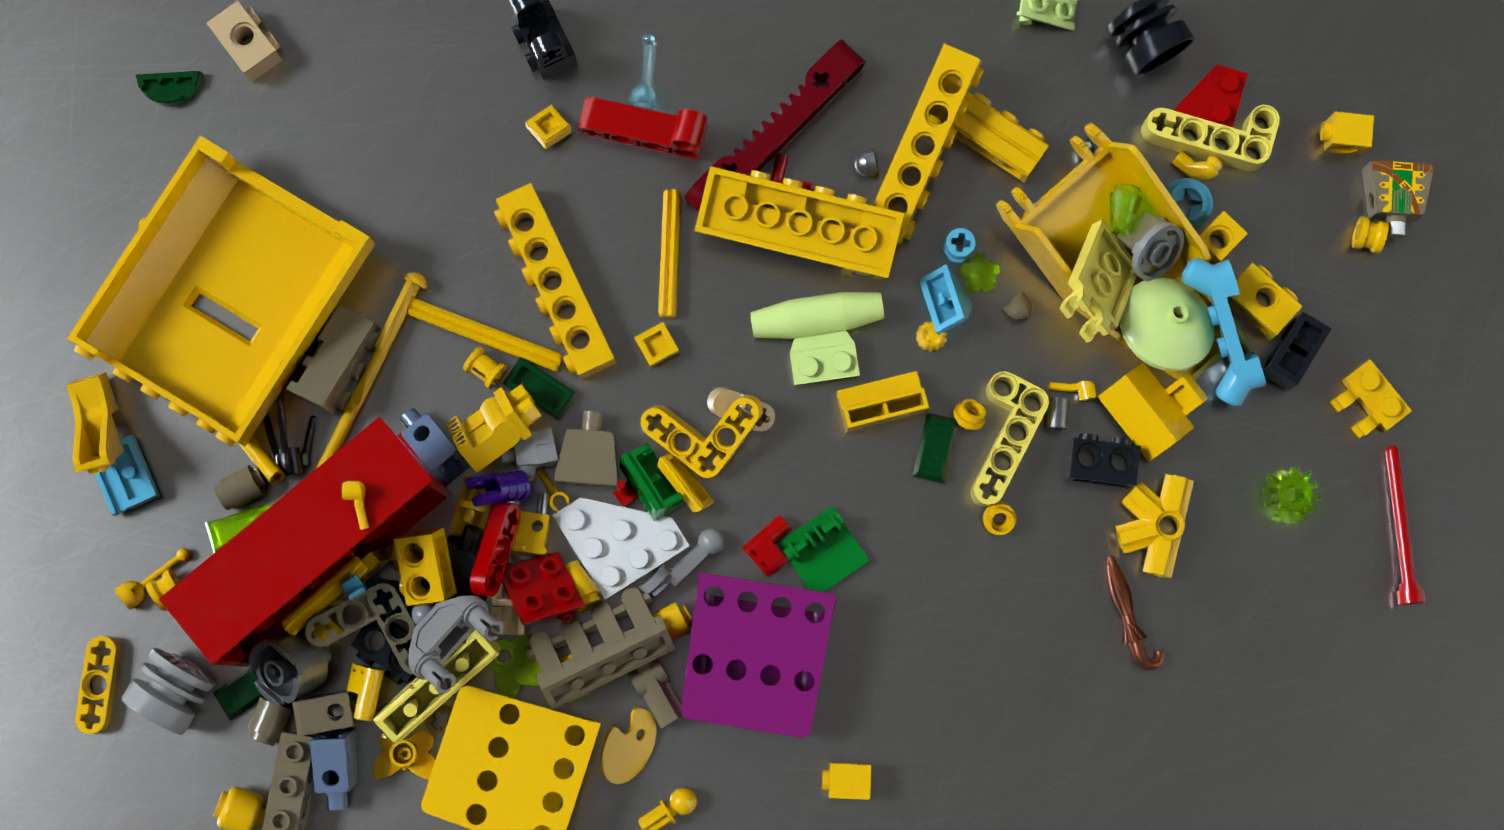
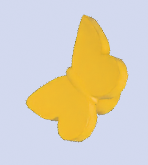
M425 731L416 732L409 739H402L397 745L384 732L380 735L379 744L383 752L375 760L372 774L374 779H384L394 775L401 769L403 771L409 769L415 775L429 780L436 760L433 755L429 754V751L435 744V738L431 733Z

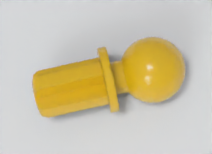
M688 788L675 790L668 804L660 800L658 807L638 820L641 829L660 830L670 822L673 824L677 823L673 816L676 814L687 815L694 811L697 805L695 793Z

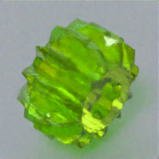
M1297 466L1291 467L1289 472L1282 467L1277 469V477L1273 475L1267 477L1266 480L1271 487L1263 488L1262 494L1271 496L1270 500L1264 502V506L1266 508L1275 506L1272 517L1278 518L1283 514L1284 522L1291 523L1295 516L1301 522L1306 520V513L1313 514L1316 512L1317 509L1311 502L1320 501L1321 496L1312 493L1313 489L1319 487V483L1317 481L1308 483L1311 472L1305 471L1299 475ZM1293 488L1295 490L1293 493L1295 500L1289 501L1290 493L1287 490Z

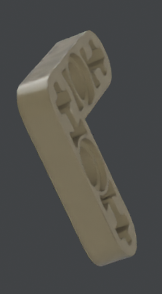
M381 583L367 589L351 600L348 599L312 618L306 626L305 635L307 640L314 646L323 647L377 620L399 664L405 672L413 674L410 666H407L405 663L409 655L406 648L399 652L396 645L409 641L416 626L398 592L389 584ZM382 589L385 593H392L393 597L389 600V603L393 610L397 606H400L402 613L391 615L385 622L382 621L380 615L386 614V610L382 605L376 606L373 602L377 598L376 591ZM349 605L358 606L362 610L361 621L355 625L345 623L342 618L344 608ZM336 612L337 621L345 631L338 634L337 627L327 632L328 639L326 641H323L320 637L314 639L312 636V632L316 630L314 624L319 621L322 625L333 622L329 615ZM395 619H403L409 625V633L402 639L392 637L389 632V625Z

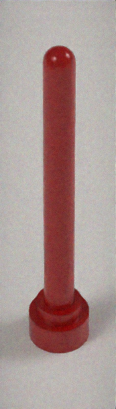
M1390 445L1386 448L1385 454L1402 584H1399V591H1396L1398 605L1426 603L1424 589H1420V583L1416 582L1399 449L1394 445Z

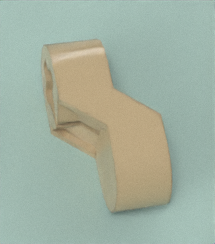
M726 387L715 388L708 396V409L714 415L722 418L732 403L745 394ZM761 401L763 414L752 429L758 432L768 430L775 420L773 408ZM750 404L744 407L740 405L743 408V412L735 420L739 425L749 415L754 416L750 412L752 409Z

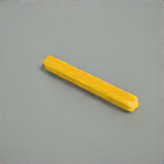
M413 299L408 307V314L411 317L516 357L524 358L529 362L550 370L558 371L562 364L563 356L558 352L424 301Z

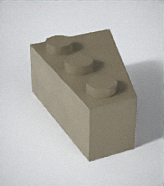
M339 305L318 337L320 344L314 356L310 357L307 355L304 359L302 366L307 369L298 383L291 381L286 389L300 399L336 415L338 410H343L346 402L349 401L351 393L348 391L353 381H358L362 376L366 363L363 361L368 351L375 349L374 345L380 335L378 333L380 327L375 322Z

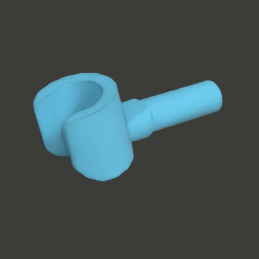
M357 574L340 582L349 600L368 589L366 584L361 583Z

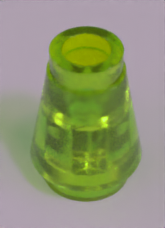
M1117 184L1114 186V191L1110 192L1111 233L1122 236L1130 234L1143 200L1139 187L1131 184Z

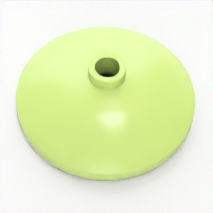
M1160 277L1151 281H1141L1132 288L1119 324L1125 342L1143 362L1164 371L1187 370L1197 365L1206 357L1214 340V326H1212L1208 315V306L1189 286L1174 279Z

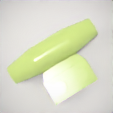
M837 292L790 299L750 312L754 338L794 339L790 350L794 385L860 376L855 342L847 331L885 319L881 292Z

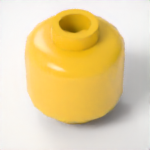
M238 786L232 787L228 792L223 791L213 814V817L218 818V827L224 830H253L254 827L260 829L266 811L265 808H262L263 797L256 792Z

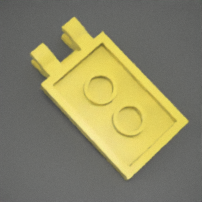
M1103 219L1091 225L1067 283L1073 292L1062 302L1059 308L1067 319L1074 315L1078 307L1083 312L1086 311L1091 318L1082 326L1079 332L1086 343L1091 342L1098 331L1105 336L1111 330L1118 327L1137 277L1132 268L1133 258Z

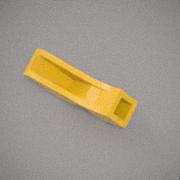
M103 372L75 380L66 385L75 417L72 461L76 473L87 470L89 475L106 471L109 469L108 466L117 463L116 458L124 453L112 417V413L119 408L107 373Z

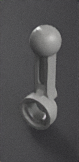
M714 528L704 530L698 538V544L673 568H667L664 564L660 565L640 584L639 588L644 593H650L652 597H655L670 582L676 586L705 557L715 555L723 549L725 544L723 534Z

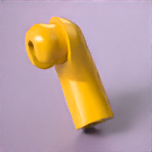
M1181 151L1172 161V164L1189 178L1196 180L1214 179L1218 176V171L1223 166L1222 161L1216 156H1209L1206 161L1196 162L1184 151Z

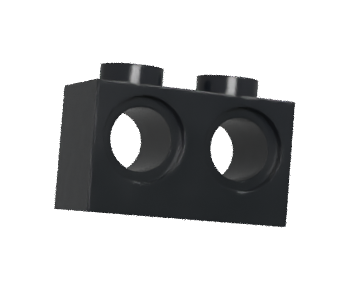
M1302 311L1291 320L1262 368L1264 376L1286 390L1297 386L1332 328Z
M1080 433L1078 438L1074 437L1069 441L1065 481L1127 489L1137 486L1141 446L1131 445V439L1112 438L1111 442L1098 441V435ZM1080 450H1088L1093 454L1094 463L1092 466H1085L1079 461L1078 455ZM1114 454H1120L1125 457L1127 467L1124 471L1117 470L1113 466L1112 457Z
M380 615L383 622L388 619L384 615ZM377 620L362 627L350 645L358 650L355 656L370 666H373L375 662L386 669L383 674L399 685L402 681L406 683L411 682L416 676L405 672L398 665L397 658ZM393 621L389 625V632L396 639H402L409 633ZM379 631L383 634L385 642L381 649L375 651L371 648L369 641L371 635ZM411 639L406 643L396 645L398 651L401 652L404 648L409 651Z

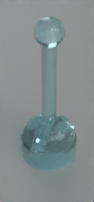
M647 33L642 37V42L645 46L641 84L636 85L632 89L629 105L653 110L656 100L655 92L647 85L651 45L654 44L655 38L652 34Z

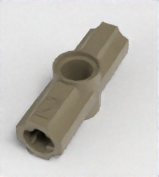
M659 658L627 673L641 698L644 697L660 728L682 717V704L670 686L671 680Z

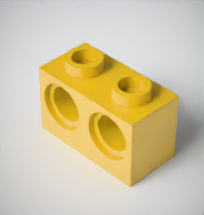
M444 527L406 532L393 539L392 553L395 562L399 566L401 576L399 579V589L401 594L405 596L406 606L442 602L457 593ZM415 544H418L422 548L423 557L419 556L416 553L414 548ZM421 577L427 579L430 590L422 585Z

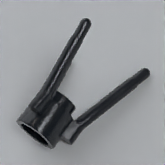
M278 397L276 402L281 448L277 446L268 412L263 419L272 459L281 468L284 475L303 474V466L310 465L309 453L316 417L311 415L309 418L301 454L299 453V447H288L283 399Z

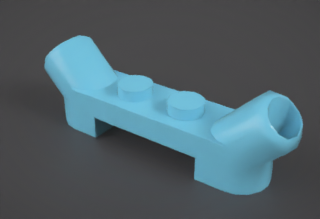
M1197 257L1188 262L1181 276L1182 282L1211 299L1212 306L1207 307L1208 315L1212 326H1219L1222 337L1216 339L1221 357H1228L1230 363L1215 392L1222 401L1235 407L1240 406L1250 390L1266 386L1260 359L1255 352L1243 354L1227 297L1240 294L1230 261L1226 260L1212 265Z

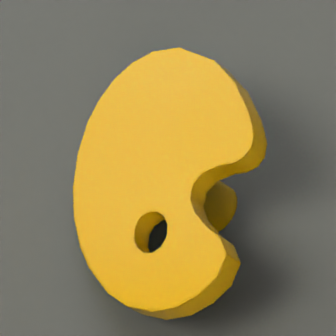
M643 707L634 708L631 712L630 726L627 732L622 733L616 726H611L605 735L600 752V767L603 776L613 784H624L630 781L644 768L655 745L656 723L653 715ZM642 729V736L637 739V732Z

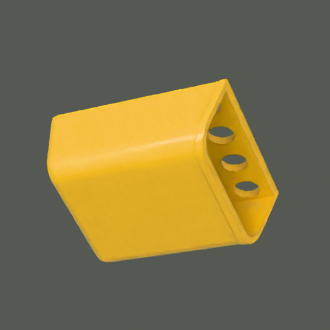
M463 686L457 694L421 802V808L427 814L471 830H567L601 723L482 688ZM584 732L585 738L583 742L580 744V740ZM572 765H573V766H574V772H573L572 776L569 777V774H570V771H571V768H572ZM561 799H563V806L558 811Z

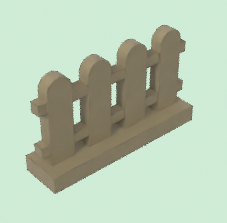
M629 588L621 595L622 605L611 610L607 603H597L591 609L593 619L580 624L579 620L573 617L569 622L561 623L560 629L562 634L552 639L545 632H537L530 638L531 649L527 650L526 653L531 662L537 659L542 671L536 675L537 681L551 709L559 707L676 650L660 615L653 618L647 607L653 603L649 594L641 595L637 588ZM629 615L634 628L622 633L617 620ZM599 630L604 642L592 648L586 635ZM568 645L573 657L561 663L556 650Z

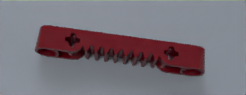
M843 39L836 42L808 70L805 77V86L801 84L798 86L797 96L789 94L788 105L781 102L779 104V114L772 111L770 113V123L762 121L761 132L753 130L752 141L743 140V151L735 148L734 156H723L712 167L735 171L736 173L749 176L752 170L761 172L776 157L777 153H780L859 74L866 61ZM825 81L827 83L826 88L823 86L815 88V82L821 84ZM709 169L691 186L684 196V199L698 212Z

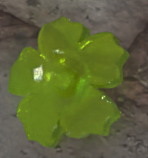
M976 253L970 259V264L962 263L959 269L962 279L967 280L964 287L969 292H978L980 287L985 292L994 289L996 279L993 276L999 274V265L994 264L991 260L985 264L984 254Z

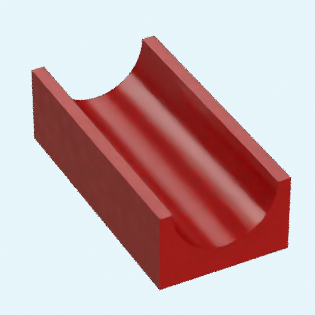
M380 416L159 598V601L211 665L247 667L252 648L261 641L284 631L285 629L281 623L282 619L355 556L362 560L371 551H379L380 549L386 551L396 536L410 531L453 495L449 488L430 472L402 437V433L396 435ZM360 481L365 485L366 492L363 501L369 528L360 529L354 500H343V482Z

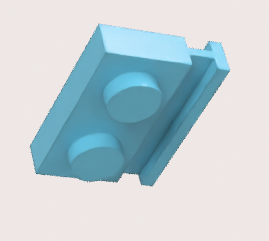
M133 435L121 439L124 453L116 458L117 463L108 466V470L95 474L109 511L113 516L160 497L138 442Z

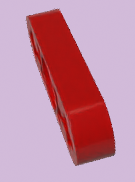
M502 502L496 503L492 508L470 577V588L475 595L493 597L499 591L521 521V512L517 504Z

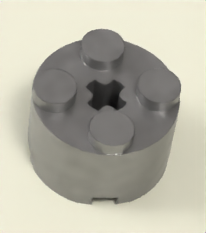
M304 628L293 636L284 630L261 641L252 648L249 655L250 672L255 670L258 680L254 683L264 698L276 705L289 704L323 686L327 679V663L331 660V654L326 646L318 647L311 644L306 638Z

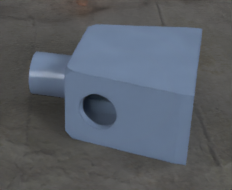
M412 408L400 417V422L406 428L401 434L430 472L446 486L470 467L469 463L457 450L453 441L428 414L421 416L415 408Z
M357 727L321 732L310 740L314 791L318 794H327L328 810L348 808L347 792L351 791L358 782Z

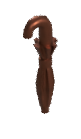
M1107 557L1108 580L1112 599L1123 616V624L1126 625L1124 644H1130L1138 665L1144 670H1155L1163 664L1165 657L1164 649L1155 651L1156 656L1154 659L1148 658L1142 640L1148 637L1135 623L1137 620L1135 614H1133L1132 593L1127 579L1119 564L1116 563L1115 557Z

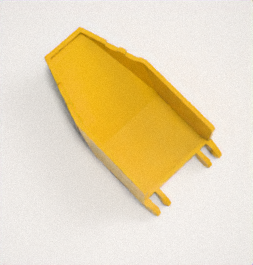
M1089 123L1084 128L1091 141L1099 148L1092 153L1085 142L1078 136L1070 139L1072 147L1084 161L1033 204L1018 187L1011 191L1015 201L1025 210L1021 216L1018 217L1012 210V207L1003 200L996 204L1003 221L1010 227L1063 301L1073 292L1067 283L1091 225L1102 219L1116 237L1144 210L1154 217L1159 215L1167 222H1171L1181 228L1184 233L1182 252L1173 267L1161 277L1182 282V273L1191 259L1198 257L1209 263L1208 259L1211 258L1207 246L1139 149L1133 144L1112 142L1093 123ZM1153 266L1148 272H1151L1157 268ZM1137 276L1133 287L1144 280ZM1194 290L1208 307L1212 306L1210 297ZM1080 307L1076 309V311H1078L1088 320L1091 318L1088 315V313L1086 311L1083 312V310ZM1119 324L1108 335L1129 348ZM1214 326L1212 347L1202 361L1187 370L1164 372L1175 380H1178L1188 372L1194 380H1197L1221 358L1216 339L1222 337L1219 326Z

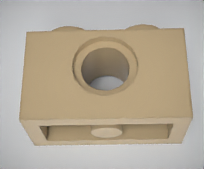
M237 0L206 24L252 83L283 60L276 51L281 46L270 31L265 34L261 32L258 25L262 21L251 6L244 9ZM254 35L251 43L241 45V41L245 36Z

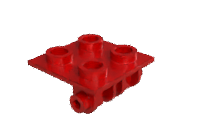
M559 552L506 566L502 584L522 625L553 616L556 619H560L562 623H566L573 619L572 613L574 610L585 607V603Z

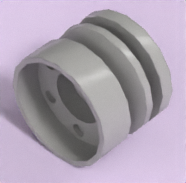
M153 648L148 656L160 667L147 662L143 663L141 669L151 678V681L133 679L122 695L121 700L147 720L166 730L182 735L196 716L195 712L185 704L186 701L204 703L206 700L205 696L195 687L211 692L215 683L202 672L201 668L184 657Z

